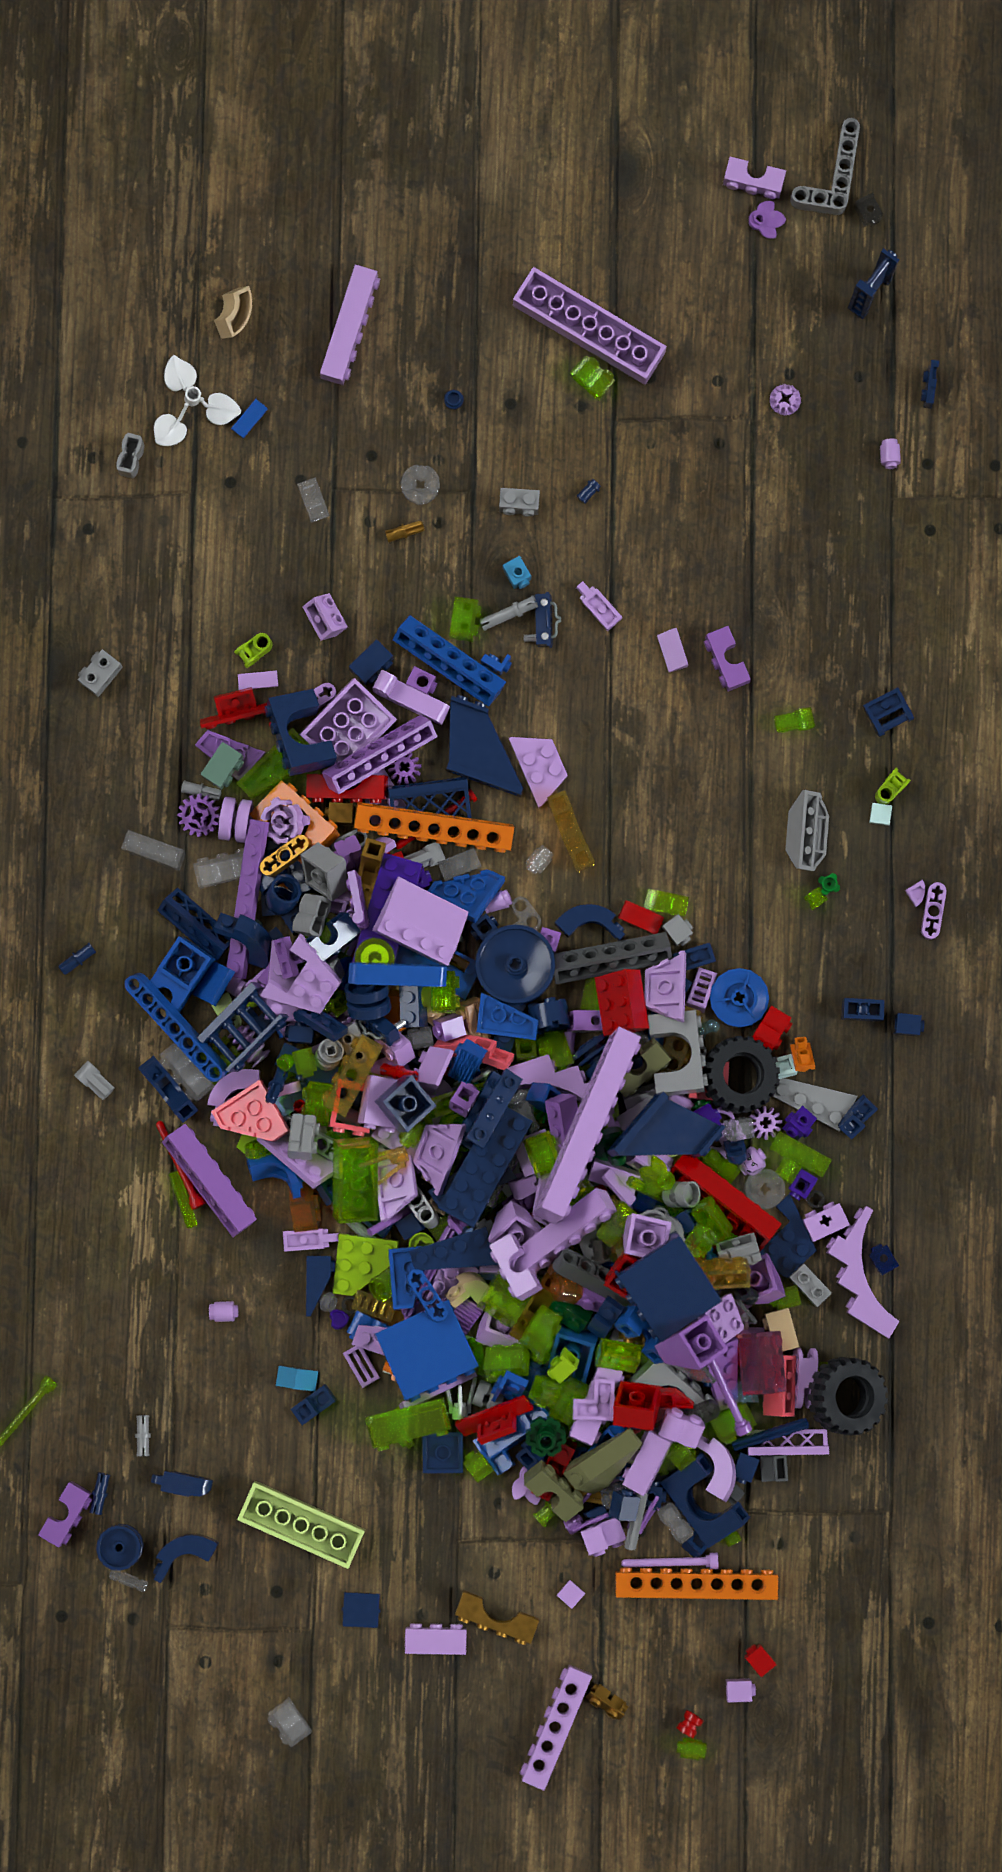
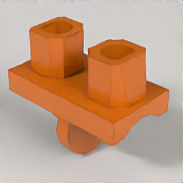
M794 1038L795 1044L790 1045L795 1071L806 1072L809 1069H815L811 1045L807 1043V1038Z

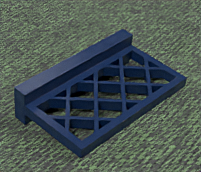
M466 777L388 786L390 807H395L394 799H403L408 803L404 809L411 805L418 811H424L427 805L431 803L438 808L436 813L439 814L442 811L444 814L450 815L443 809L450 800L458 806L452 816H455L461 808L467 813V818H472ZM464 791L465 798L460 804L451 798L455 792ZM436 794H443L447 797L441 807L432 801ZM418 796L428 800L421 809L412 803ZM392 818L393 827H397L398 818ZM411 821L409 824L411 830H416L419 827L415 821ZM437 824L428 827V830L439 829Z

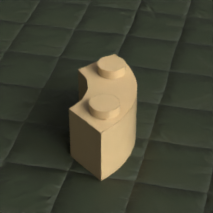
M249 286L239 287L222 295L224 301L223 311L214 320L221 339L237 335L246 326L252 310V295Z

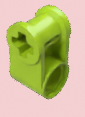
M259 633L238 647L234 653L243 660L245 668H249L272 649V641L267 634ZM261 639L268 640L264 648L258 647V642Z
M895 768L875 793L877 803L888 805L911 780L906 779L898 772V768ZM881 791H887L890 798H882Z

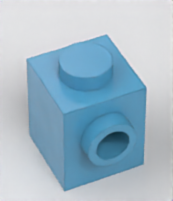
M520 556L503 565V571L514 589L517 587L522 589L530 584L531 575Z

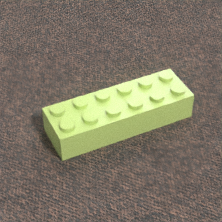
M254 1481L237 1519L347 1569L350 1567L366 1530L257 1481Z

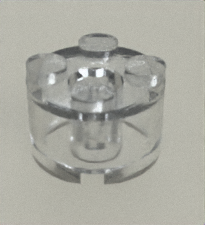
M760 1169L747 1177L744 1183V1194L762 1209H770L782 1201L785 1195V1183L775 1171ZM763 1184L769 1187L766 1195H763V1192L759 1190Z

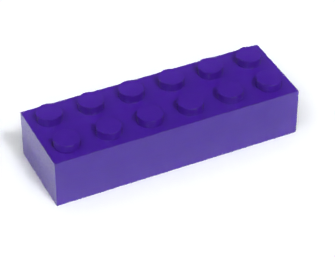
M384 853L367 910L369 926L361 930L352 962H362L361 954L367 946L377 944L387 950L389 955L388 963H395L400 944L372 930L397 877L418 886L423 869L422 863ZM373 951L369 954L368 961L372 963L374 959H377L381 962L382 956L379 952Z

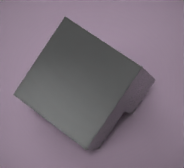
M786 1455L759 1456L762 1482L788 1481Z

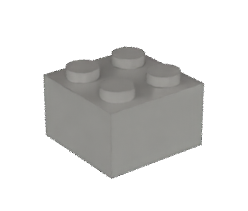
M319 842L301 854L307 885L331 901L348 890L346 884L348 879L346 861L342 856H338L330 848L323 846Z

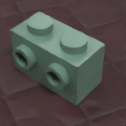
M222 742L200 775L221 790L224 786L227 788L233 780L231 776L234 771H239L244 763L242 759L244 757L241 753Z

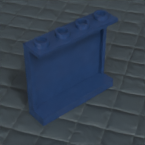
M676 1231L669 1234L671 1239L620 1273L617 1270L614 1271L618 1277L615 1279L621 1290L623 1288L626 1289L628 1292L626 1298L632 1306L636 1304L639 1309L636 1312L642 1322L647 1321L650 1326L647 1330L653 1339L657 1337L660 1342L722 1302Z

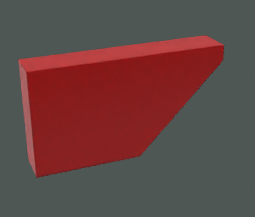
M661 1387L660 1408L694 1409V1402L677 1388Z

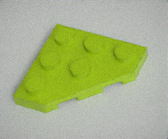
M340 1233L333 1294L353 1296L390 1266L388 1249H397L399 1240Z

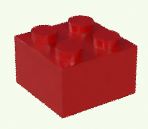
M621 1381L613 1405V1425L653 1431L660 1408L661 1386Z

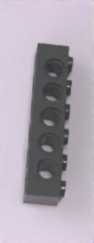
M667 932L555 953L554 979L556 984L602 976L623 969H638L658 965L667 958L668 960L672 959Z

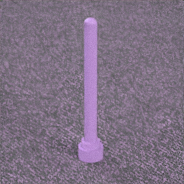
M710 1553L706 1557L624 1559L621 1565L623 1567L706 1565L710 1569H718V1553Z

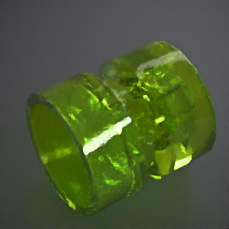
M390 1267L369 1281L371 1294L381 1302L392 1297Z

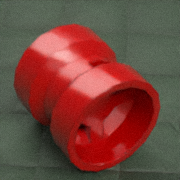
M686 1710L683 1715L685 1720L679 1722L676 1728L687 1736L694 1738L697 1734L696 1726H701L704 1720Z

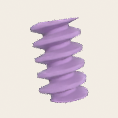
M241 1025L237 1028L238 1031L251 1044L256 1039L252 1038L255 1031L248 1033L250 1026ZM234 1038L232 1044H238V1041ZM264 1043L247 1060L248 1064L254 1062L252 1068L265 1059L270 1052L269 1049L262 1051L265 1046ZM240 1044L237 1048L238 1051L245 1050Z

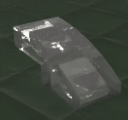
M316 478L298 483L297 485L311 523L328 517L329 513Z

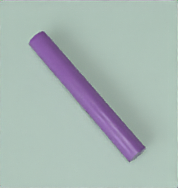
M409 1206L405 1207L387 1222L381 1221L368 1228V1235L372 1236L413 1211Z

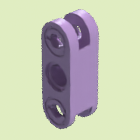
M795 1348L793 1351V1356H796L795 1408H802L803 1400H805V1406L809 1409L811 1401L808 1400L807 1394L811 1393V1389L808 1386L810 1382L813 1383L814 1381L812 1378L813 1374L818 1372V1352L815 1348H811L807 1358H803L801 1348Z

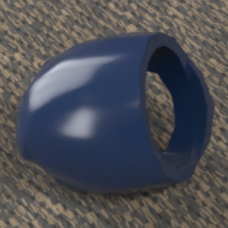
M291 874L277 876L265 894L269 911L278 916L289 913L300 900L301 887L297 879ZM287 881L292 884L294 889L290 891L284 883L278 886L275 885L278 882Z

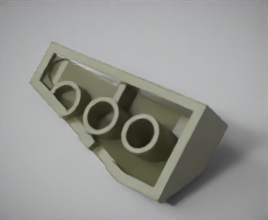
M628 1428L572 1460L563 1474L576 1490L596 1494L612 1483L642 1445V1442L633 1430Z

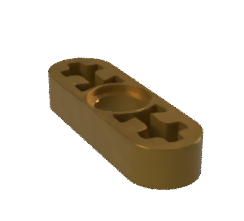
M297 835L261 862V872L268 877L278 875L299 860L303 852L312 847L311 840L304 835ZM300 841L305 842V843L303 844V845H304V848H303V849L299 847V846H300V843H299ZM285 851L290 852V858L287 861H283L281 858ZM269 863L273 865L272 871L267 870Z

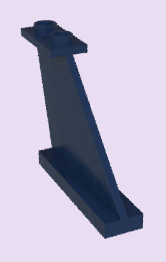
M461 695L452 696L450 699V746L447 772L466 777L472 781L521 798L523 787L488 716L489 709L486 708L487 705L475 701V704L468 702V698Z
M663 1091L656 1093L606 1152L611 1157L691 1155L693 1158L704 1157L711 1150V1144L717 1142L723 1134L721 1132L726 1127L718 1125L669 1100V1096Z

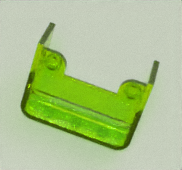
M444 1396L440 1397V1399L364 1417L372 1447L377 1448L378 1451L389 1449L390 1444L435 1433L437 1437L447 1435L448 1430L452 1429Z

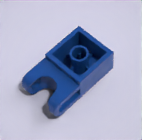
M179 936L150 981L159 991L162 988H168L172 992L171 1004L180 1013L215 961V958L185 937ZM184 960H186V961L189 960V961H190V962H189V964H190L189 968H188V967H186V969L184 968V967H185V964L183 963Z

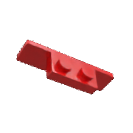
M252 687L214 696L218 715L200 719L201 728L212 729L217 727L218 724L225 723L228 725L235 723L238 719L244 718V720H249L258 714L263 713V715H266L265 706H267V703L256 704Z
M521 1395L455 1421V1426L464 1436L477 1432V1441L483 1445L516 1432V1416L532 1411L533 1405L525 1395Z

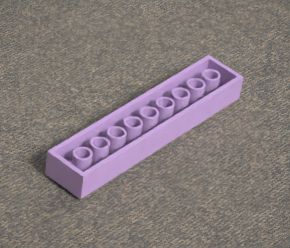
M618 1027L609 1036L535 1207L534 1215L553 1224L560 1220L562 1221L564 1217L569 1215L572 1208L569 1204L572 1198H576L580 1189L577 1185L580 1180L584 1179L587 1173L585 1166L594 1157L595 1151H593L595 1144H599L603 1135L600 1131L603 1126L607 1125L610 1119L608 1113L617 1103L618 1097H616V1094L619 1090H622L626 1081L623 1078L626 1072L629 1073L633 1065L631 1059L640 1049V1036L622 1027Z

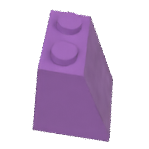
M708 1315L686 1325L654 1346L665 1364L700 1370L728 1351L727 1346Z

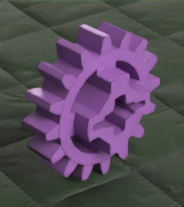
M201 793L197 794L196 798L194 795L189 796L190 801L184 799L185 805L179 806V809L182 810L181 813L177 814V816L182 817L179 824H185L183 830L190 829V835L196 832L197 837H200L203 832L206 836L209 834V830L213 832L216 829L214 825H219V821L216 818H219L220 813L216 811L220 806H214L213 804L216 800L209 801V795H206L204 798H202ZM201 803L207 805L208 808L202 806ZM190 807L191 812L190 815L187 816V811ZM197 813H202L203 816H202V817H196V814H197ZM212 814V818H211V821H210V823H209V822H208V817H209V815Z

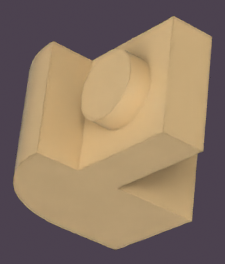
M464 1272L456 1276L459 1283L451 1287L444 1295L450 1304L456 1308L470 1296L478 1306H481L495 1293L479 1274Z

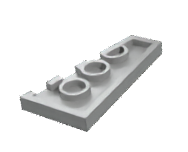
M786 1078L780 1079L779 1085L775 1087L777 1091L772 1096L797 1110L803 1105L818 1121L837 1131L841 1130L838 1127L840 1121L858 1097Z

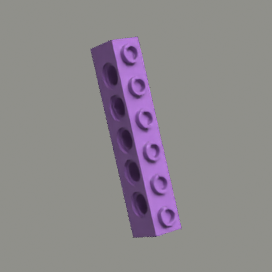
M419 715L322 771L328 788L340 794L435 739L437 735L431 720Z

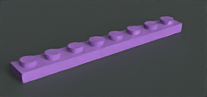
M248 819L234 914L236 918H239L240 914L255 921L262 875L260 864L264 860L269 822ZM231 938L227 968L235 971L233 977L246 979L249 951L241 942Z

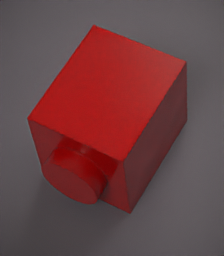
M760 1643L757 1646L755 1644L751 1645L745 1651L747 1654L744 1657L760 1677H763L777 1665Z

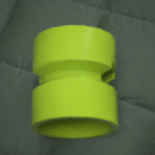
M417 1233L411 1237L409 1247L425 1246L435 1242L430 1235Z

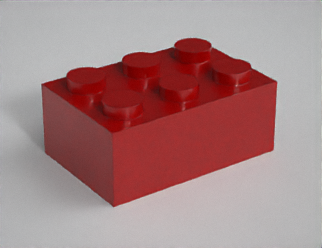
M623 969L595 977L603 1036H610L618 1027H622L632 1033L649 1029L640 970Z

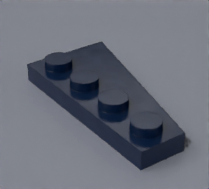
M486 1226L409 1251L414 1269L419 1270L498 1265L490 1255L492 1250L489 1246L491 1243L488 1240L489 1234Z

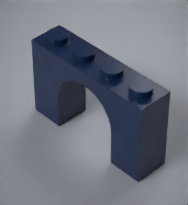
M314 689L268 698L267 706H265L266 717H270L271 732L277 738V750L283 756L284 770L287 769L289 776L329 768L335 764L337 759L331 740L305 745L292 739L287 731V725L291 721L317 715L319 703Z
M701 1452L668 1474L660 1483L664 1491L675 1502L677 1509L686 1517L688 1524L695 1529L700 1540L710 1548L742 1527L750 1519V1516L739 1501L720 1513L706 1512L697 1505L693 1497V1486L714 1469L703 1452Z

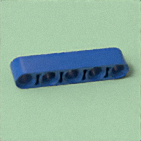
M350 962L348 983L446 987L447 966Z

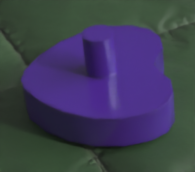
M338 1309L330 1312L329 1316L332 1320L331 1327L333 1329L339 1330L347 1325L349 1321L347 1313Z

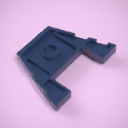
M789 1194L776 1205V1208L789 1220V1223L760 1251L761 1256L764 1254L769 1255L778 1274L786 1278L816 1252L795 1203Z

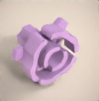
M279 797L274 798L271 801L272 805L266 807L261 815V819L264 821L271 819L267 837L273 838V842L278 845L287 843L297 835H301L304 826L310 825V816L303 815L298 804L292 805L291 800H281Z

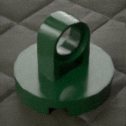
M618 1126L602 1130V1138L599 1144H595L593 1148L595 1156L600 1160L609 1161L613 1166L624 1165L627 1160L626 1156L611 1157L606 1152L624 1130Z

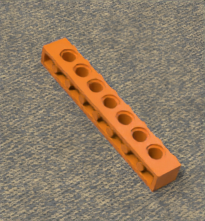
M357 802L354 818V828H357V831L362 833H369V830L377 831L378 835L389 836V833L397 834L396 837L408 839V836H413L419 841L434 839L439 844L455 842V845L459 847H467V844L475 845L474 848L486 850V847H489L501 853H505L506 850L511 851L514 834L513 824ZM378 815L381 819L378 824H372L369 821L370 817ZM392 818L400 820V824L397 827L389 825V821ZM411 821H418L420 823L416 830L409 828ZM433 823L439 825V829L435 833L428 830V827ZM455 826L459 829L458 833L453 836L449 835L448 829ZM469 830H477L478 835L475 838H469L467 836ZM490 832L497 833V838L494 841L487 840V835Z
M621 1567L620 1571L615 1573V1596L621 1598L778 1600V1575L773 1573V1570H761V1573H753L751 1569H741V1573H733V1569H721V1573L713 1572V1569H701V1572H693V1569L681 1568L680 1572H672V1568H660V1572H652V1568H640V1571H632V1568ZM634 1577H639L642 1580L641 1585L637 1588L630 1585V1581ZM655 1577L662 1580V1584L658 1588H653L650 1584L651 1580ZM680 1578L682 1580L681 1586L673 1588L671 1586L672 1579ZM694 1578L702 1580V1585L698 1589L691 1587V1581ZM715 1578L722 1580V1586L719 1589L711 1587V1582ZM734 1579H741V1588L733 1589L731 1586ZM755 1579L762 1580V1587L758 1590L752 1588V1582Z

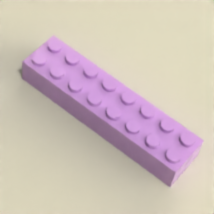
M535 267L532 268L513 298V306L644 385H646L666 352L667 346Z

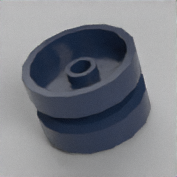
M350 983L345 985L344 990L348 1001L347 1011L349 1017L356 1020H373L383 1017L390 1012L391 1001L388 996V985Z
M128 1524L113 1525L105 1530L97 1541L96 1551L98 1559L111 1570L121 1571L128 1569L141 1557L144 1543L141 1534L136 1528ZM121 1544L123 1546V1550L119 1551V1549L116 1548V1545Z

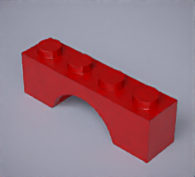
M307 774L306 798H310L312 802L323 803L324 799H331V802L343 803V799H351V803L370 800V803L382 804V800H388V776L371 775L362 780L356 788L337 794L328 788L323 774Z

